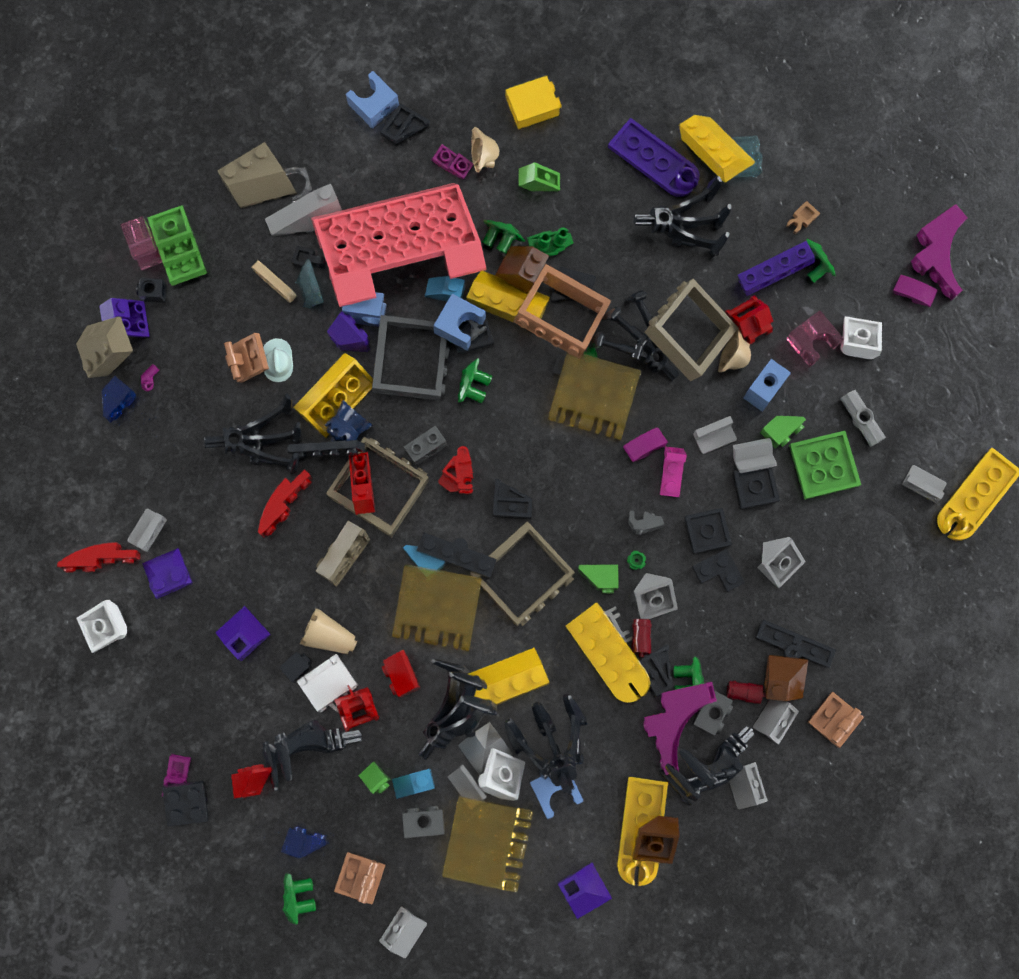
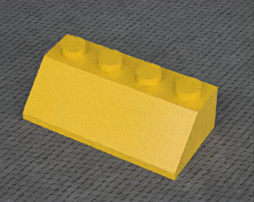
M693 115L679 124L681 139L717 176H720L724 183L755 164V161L711 117Z
M480 271L473 281L467 295V300L479 308H484V311L513 322L528 294L495 275ZM536 292L526 311L542 319L550 297Z
M344 353L293 408L326 438L329 434L325 424L337 414L342 400L351 408H354L372 389L373 378L355 358Z
M535 648L469 673L472 676L478 675L487 684V689L476 690L474 697L492 700L496 705L549 684L544 667Z

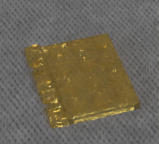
M567 352L548 419L556 421L559 407H562L559 423H563L566 417V410H573L574 413L570 420V426L574 427L578 412H580L582 416L578 428L591 431L594 419L597 417L599 420L595 433L598 434L601 432L603 419L611 422L607 428L606 436L611 437L614 423H618L614 438L621 440L641 370L582 354L581 358L578 359Z
M405 564L392 637L401 638L403 624H406L403 638L408 640L412 625L418 627L415 634V641L420 642L422 628H426L424 643L438 645L440 631H444L442 646L446 647L450 632L456 634L453 643L454 648L458 649L460 636L464 635L461 650L469 651L482 578Z
M459 796L442 877L517 892L519 883L503 879L520 880V875L505 872L506 865L514 868H522L523 863L520 861L507 859L508 856L524 859L527 844L511 840L512 838L528 840V835L513 832L514 825L530 828V822L516 820V817L532 820L533 811Z

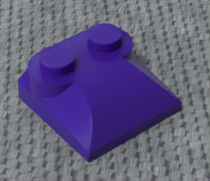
M179 548L142 563L150 589L156 599L193 584Z

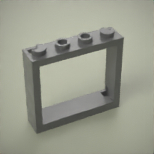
M381 315L372 393L440 400L441 395L445 394V384H442V380L447 375V366H444V360L448 359L449 348L446 347V341L448 340L442 337L440 339L435 390L381 383L387 325L434 331V321Z

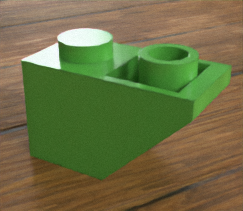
M776 416L760 433L765 438L771 439L772 446L775 449L779 445L784 447L791 440L789 436L793 432L797 435L804 428L802 424L806 419L797 416Z
M373 762L358 775L372 794L377 792L379 794L383 793L390 786L388 782L391 779L376 762Z

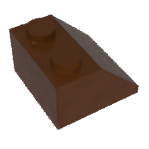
M511 246L495 276L528 294L549 255L533 246Z

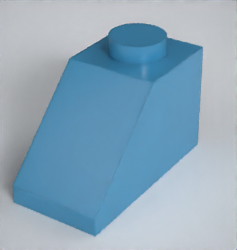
M449 276L429 278L425 297L448 302L450 296L454 294L463 299L465 280L458 278L450 279Z
M405 545L403 547L404 551L428 580L446 566L444 561L417 552L418 546Z
M431 769L392 779L397 799L435 789Z

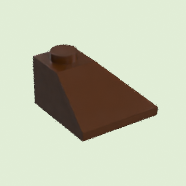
M769 655L763 691L766 699L780 701L802 699L808 659Z
M657 816L639 828L632 860L672 864L679 840L678 818Z

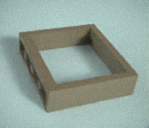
M694 279L688 282L683 281L676 288L678 291L667 299V305H663L657 311L658 316L653 317L649 321L650 326L645 331V334L690 382L703 375L738 329L736 324ZM687 295L720 330L696 363L662 327Z
M364 437L361 442L365 444V451L367 449L371 450L420 481L391 526L371 513L357 515L392 538L428 484L429 477L423 469L419 467L418 469L411 466L412 463L403 457L401 459L395 456L396 453L391 449L380 447V443L375 439ZM348 460L326 495L355 514L353 502L338 493L350 475V463Z
M528 521L489 555V557L499 561L529 534L565 573L528 609L517 617L481 578L482 575L474 572L470 573V576L517 627L520 624L524 626L531 619L530 615L534 611L538 613L545 607L544 602L548 598L551 600L560 593L558 589L562 585L568 586L574 580L572 576L575 573Z

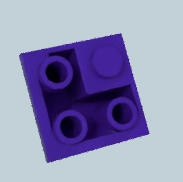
M110 298L99 306L102 321L121 317L128 336L146 338L150 336L144 301Z
M341 312L327 331L329 338L341 351H370L368 335L362 328L358 330L355 325L356 322L349 314L346 316Z
M245 606L215 632L223 644L240 661H243L271 635Z
M592 862L557 882L577 919L612 899Z

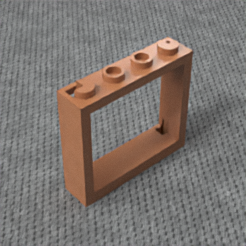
M545 264L513 322L521 326V328L534 333L537 337L550 342L553 346L559 347L580 359L611 300ZM542 282L598 313L583 342L526 311Z

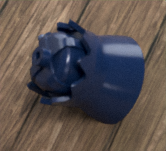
M342 400L337 414L325 424L327 433L332 436L330 439L332 442L356 440L362 432L373 426L344 400Z

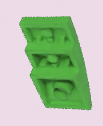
M183 205L148 217L156 246L172 286L207 274Z

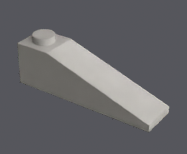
M329 184L310 192L265 218V221L272 236L291 235L298 232L313 233L315 230L311 220L312 217L341 211L342 209L332 185Z

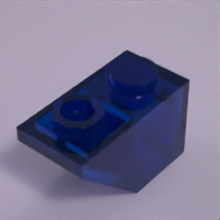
M116 376L102 389L103 416L110 423L121 416V411L126 406H129L136 396Z
M295 826L294 829L289 828L281 852L300 859L328 845L329 840H326L323 834L314 832L311 835L306 833L307 829Z

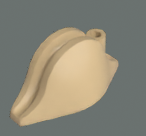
M474 127L472 129V161L475 170L480 172L483 167L494 168L495 160L499 156V147L492 138L484 135L477 127Z
M739 328L723 349L718 372H724L727 369L736 370L744 368L750 362V343L743 339Z

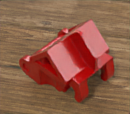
M755 295L734 309L725 311V314L739 328L743 338L747 337V342L750 344L754 343L755 338L765 333L768 335L773 331V327L770 324L773 322L769 306L760 299L758 300ZM752 306L755 307L754 310L746 313L741 317L736 316L742 313L743 311L751 308Z
M465 446L458 448L457 456L452 457L442 470L443 475L438 480V483L449 492L459 491V494L473 493V485L465 484L467 482L471 483L473 479L471 459L468 448Z
M347 685L350 694L334 699L345 732H348L350 728L371 720H379L368 687L352 692L350 685ZM364 709L367 713L357 718H352V713Z

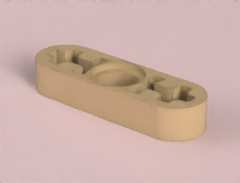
M257 261L251 267L259 277L289 303L297 297L291 288L260 261Z

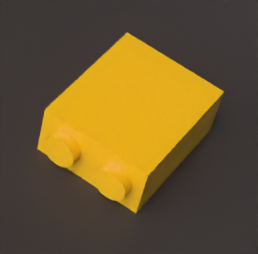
M547 76L506 89V100L518 129L559 116L561 102L558 97H555L554 84L552 81L549 82Z

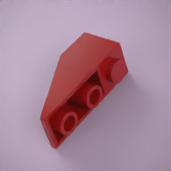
M368 452L349 455L352 501L355 514L375 512Z
M264 764L238 769V773L232 774L234 799L260 795L272 770L271 767L264 768Z

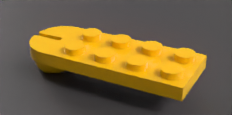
M990 448L939 512L937 523L943 534L949 532L953 523L956 522L957 525L947 536L948 538L961 541L972 536L1019 477V468L994 448Z
M598 603L592 605L566 625L571 635L617 699L623 702H634L646 695L650 687V678L647 671ZM630 683L633 684L640 696L635 694L630 687Z
M628 777L617 869L621 878L631 885H635L636 866L639 867L638 886L649 884L657 875L658 862L632 860V855L639 828L657 816H664L668 782Z

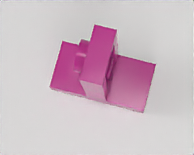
M665 446L660 495L679 497L684 462H686V452L683 448Z

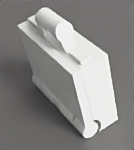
M337 654L297 680L317 712H323L328 706L338 712L337 706L333 703L335 702L334 699L348 695L349 689L347 685H350L352 691L358 686Z

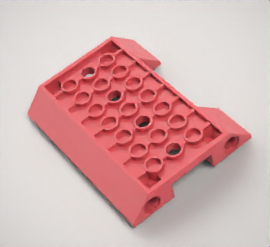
M456 183L311 218L320 249L322 248L339 307L376 298L371 273L443 255L450 279L486 270L481 241L459 184ZM450 217H453V218H455L456 220L451 222V221H448L447 219L450 218ZM414 226H417V227L420 228V229H418V230H416V231L411 230V228L414 227ZM378 235L383 237L380 240L374 239V237ZM339 245H346L343 249L337 248Z

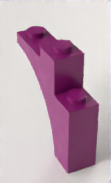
M957 204L921 228L917 237L919 242L926 246V248L915 255L911 261L914 270L922 276L929 272L930 278L941 287L942 293L949 297L950 300L956 298L963 291L953 275L950 263V248L957 229L968 219Z
M712 682L663 692L661 704L666 712L644 717V729L648 736L657 737L656 747L661 754L660 764L662 770L665 771V775L669 774L665 768L667 763L679 771L677 759L678 744L681 733L689 719L702 707L717 701Z

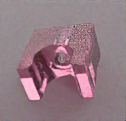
M143 216L120 224L134 260L137 259L141 270L163 263L152 230Z
M819 310L790 332L787 340L807 365L812 367L820 358L813 348L814 340H824L829 344L830 348L835 349L844 338Z

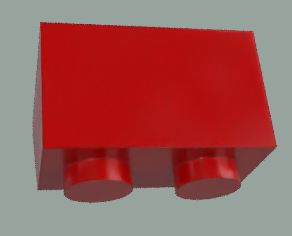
M404 650L383 660L385 665L382 666L386 677L390 676L392 684L389 686L393 696L397 694L398 698H401L421 689Z

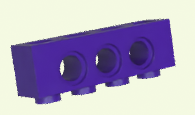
M805 241L738 274V280L746 296L815 263V256L809 244Z

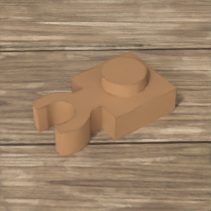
M806 201L794 212L793 217L796 219L789 220L786 227L795 225L797 228L793 233L797 234L802 225L807 228L820 213Z

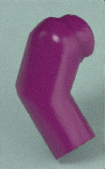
M154 364L140 377L141 387L144 391H151L153 389V376L159 371Z

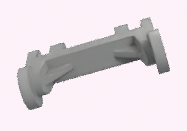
M613 607L608 611H604L625 642L631 641L633 637L625 638L626 635L630 634L629 630L622 633L615 620L621 616L620 613L615 615L611 613L617 610V608Z

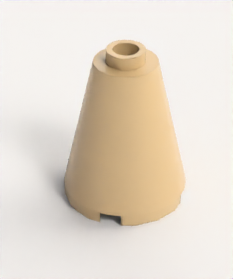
M316 608L305 629L304 638L302 637L300 644L307 647L348 654L349 651L353 652L357 641L354 640L355 636Z

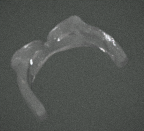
M292 167L284 170L286 175L299 173L306 178L304 191L300 195L292 197V202L313 191L305 167Z

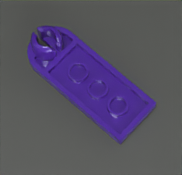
M632 118L626 122L608 144L609 149L673 196H687L698 185L700 176L697 167Z

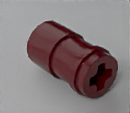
M635 619L632 624V652L639 655L640 658H644V655L651 654L652 624L651 620Z
M733 680L728 682L726 697L731 700L735 699L761 704L762 697L765 698V693L763 692V685L741 683Z

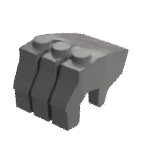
M634 511L629 513L628 524L632 528V533L637 535L663 528L665 524L661 516H655L653 513L644 512L643 519L638 521L635 519Z

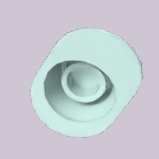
M275 338L269 340L263 347L269 367L264 373L268 379L274 382L285 381L293 372L291 347L283 339Z

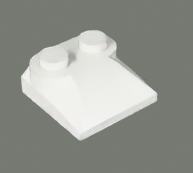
M845 316L843 338L840 346L841 351L848 356L874 359L880 356L882 351V323Z
M104 600L77 617V621L92 653L116 640L123 639L127 634V626L120 610L111 600Z
M492 748L485 771L479 777V787L482 791L500 799L518 800L525 762Z

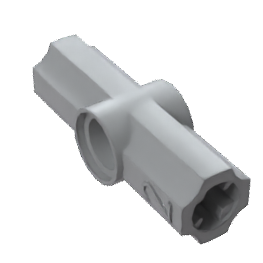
M856 390L847 393L841 398L842 403L853 418L854 426L860 429L870 447L886 438L874 420L873 412L865 406ZM859 415H864L867 418V422L861 421Z

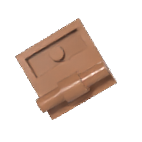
M253 333L233 345L232 342L224 343L228 368H231L233 379L237 380V382L243 383L269 369L259 333Z
M831 692L807 723L836 747L840 748L864 717L859 709H853L834 692Z
M347 852L334 892L357 899L361 903L373 904L386 864Z

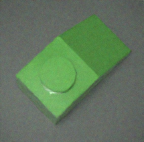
M534 162L519 168V186L530 191H560V173Z
M579 565L578 572L598 591H602L603 594H613L614 590H618V565Z

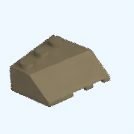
M265 142L217 170L240 208L260 204L270 199H280L286 195L292 196L297 194L285 171Z
M121 317L88 325L76 343L83 362V369L86 371L88 378L109 376L133 352Z
M347 521L335 542L328 548L326 556L317 563L316 572L337 587L370 542L366 531Z

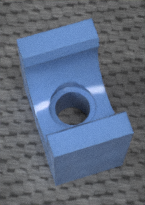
M374 71L368 75L370 86L375 90L371 97L360 98L351 90L346 94L348 105L372 129L399 105L398 95Z
M376 293V298L343 306L342 312L346 316L349 314L356 324L379 327L380 317L385 315L387 306L386 303H383L384 294Z
M452 294L434 324V333L468 351L471 345L470 336L462 333L459 330V325L466 320H473L478 324H483L486 319V311Z
M771 359L751 385L744 399L763 412L791 372ZM764 380L771 381L773 386H766Z
M539 777L531 781L530 784L546 818L549 819L554 816V812L549 804L550 797L554 792L562 789L561 786H555L549 777L545 780ZM572 780L574 789L571 790V796L573 801L579 804L583 802V799L574 780Z

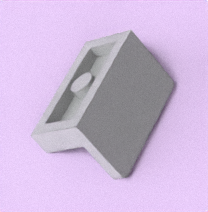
M731 416L695 430L693 436L702 454L737 440L731 427L733 424Z
M770 438L733 445V458L739 473L777 466Z
M915 465L911 466L902 485L935 503L942 499L944 495L943 490L947 484L945 481Z
M146 509L127 541L148 552L167 519L150 509Z
M770 699L753 725V728L779 745L799 711L787 701Z
M756 762L744 765L743 769L730 781L738 809L768 801Z
M461 765L448 776L470 809L487 797L464 765Z
M401 906L379 942L389 951L406 958L427 923Z

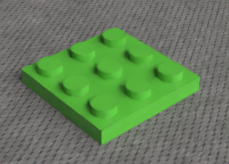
M846 431L789 445L805 500L861 486Z

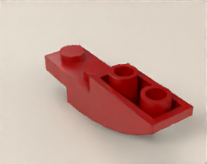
M305 469L291 483L285 478L271 495L259 523L258 533L263 538L266 535L270 536L276 530L275 526L279 522H284L289 517L291 510L286 504H291L298 497L297 493L301 489L305 490L311 484L310 480L312 477Z
M104 543L90 546L68 555L57 563V567L64 569L63 572L68 573L76 572V569H83V572H95V569H101L102 561L103 564H115V561L133 564L134 560H140V552L137 550H121V545L118 543Z

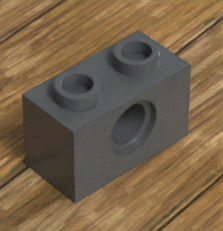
M435 425L405 445L404 450L416 467L445 448L447 442Z
M716 691L714 692L717 701L699 709L691 724L711 736H715L716 733L720 734L724 723H722L724 717H728L733 709L731 705L733 700ZM711 708H715L718 711L717 719H712L709 716Z
M438 806L427 807V811L419 812V808L407 809V813L402 814L404 838L445 834L443 809L439 810ZM421 816H426L429 819V825L425 828L418 824V819Z

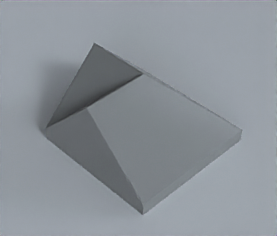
M786 537L763 542L762 563L757 568L776 587L780 588L806 561L792 538Z
M646 573L634 590L640 619H651L677 610L678 607L671 578Z
M490 722L475 731V736L466 738L458 745L479 776L485 771L492 748L510 756L512 755V752Z

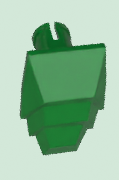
M483 220L489 229L481 243L492 248L498 234L501 233L504 235L496 249L504 254H507L513 240L526 241L512 224Z
M564 227L559 228L558 231L551 232L550 230L527 237L529 246H533L549 256L558 255V252L564 251L566 247L573 244L571 233H567L568 229Z
M806 239L815 258L820 260V264L807 273L809 278L815 283L826 273H831L835 277V269L829 262L822 246Z
M478 358L462 370L458 403L464 401L466 397L482 403L485 398L486 392L471 387L473 380L488 386L492 379L491 374L489 375L477 369Z
M698 657L693 658L691 665L674 666L675 678L692 677L693 679L692 685H675V690L704 683Z
M285 874L283 911L290 923L298 924V914L316 911L313 898L296 902L295 897L296 893L313 891L312 879L293 881L290 874Z

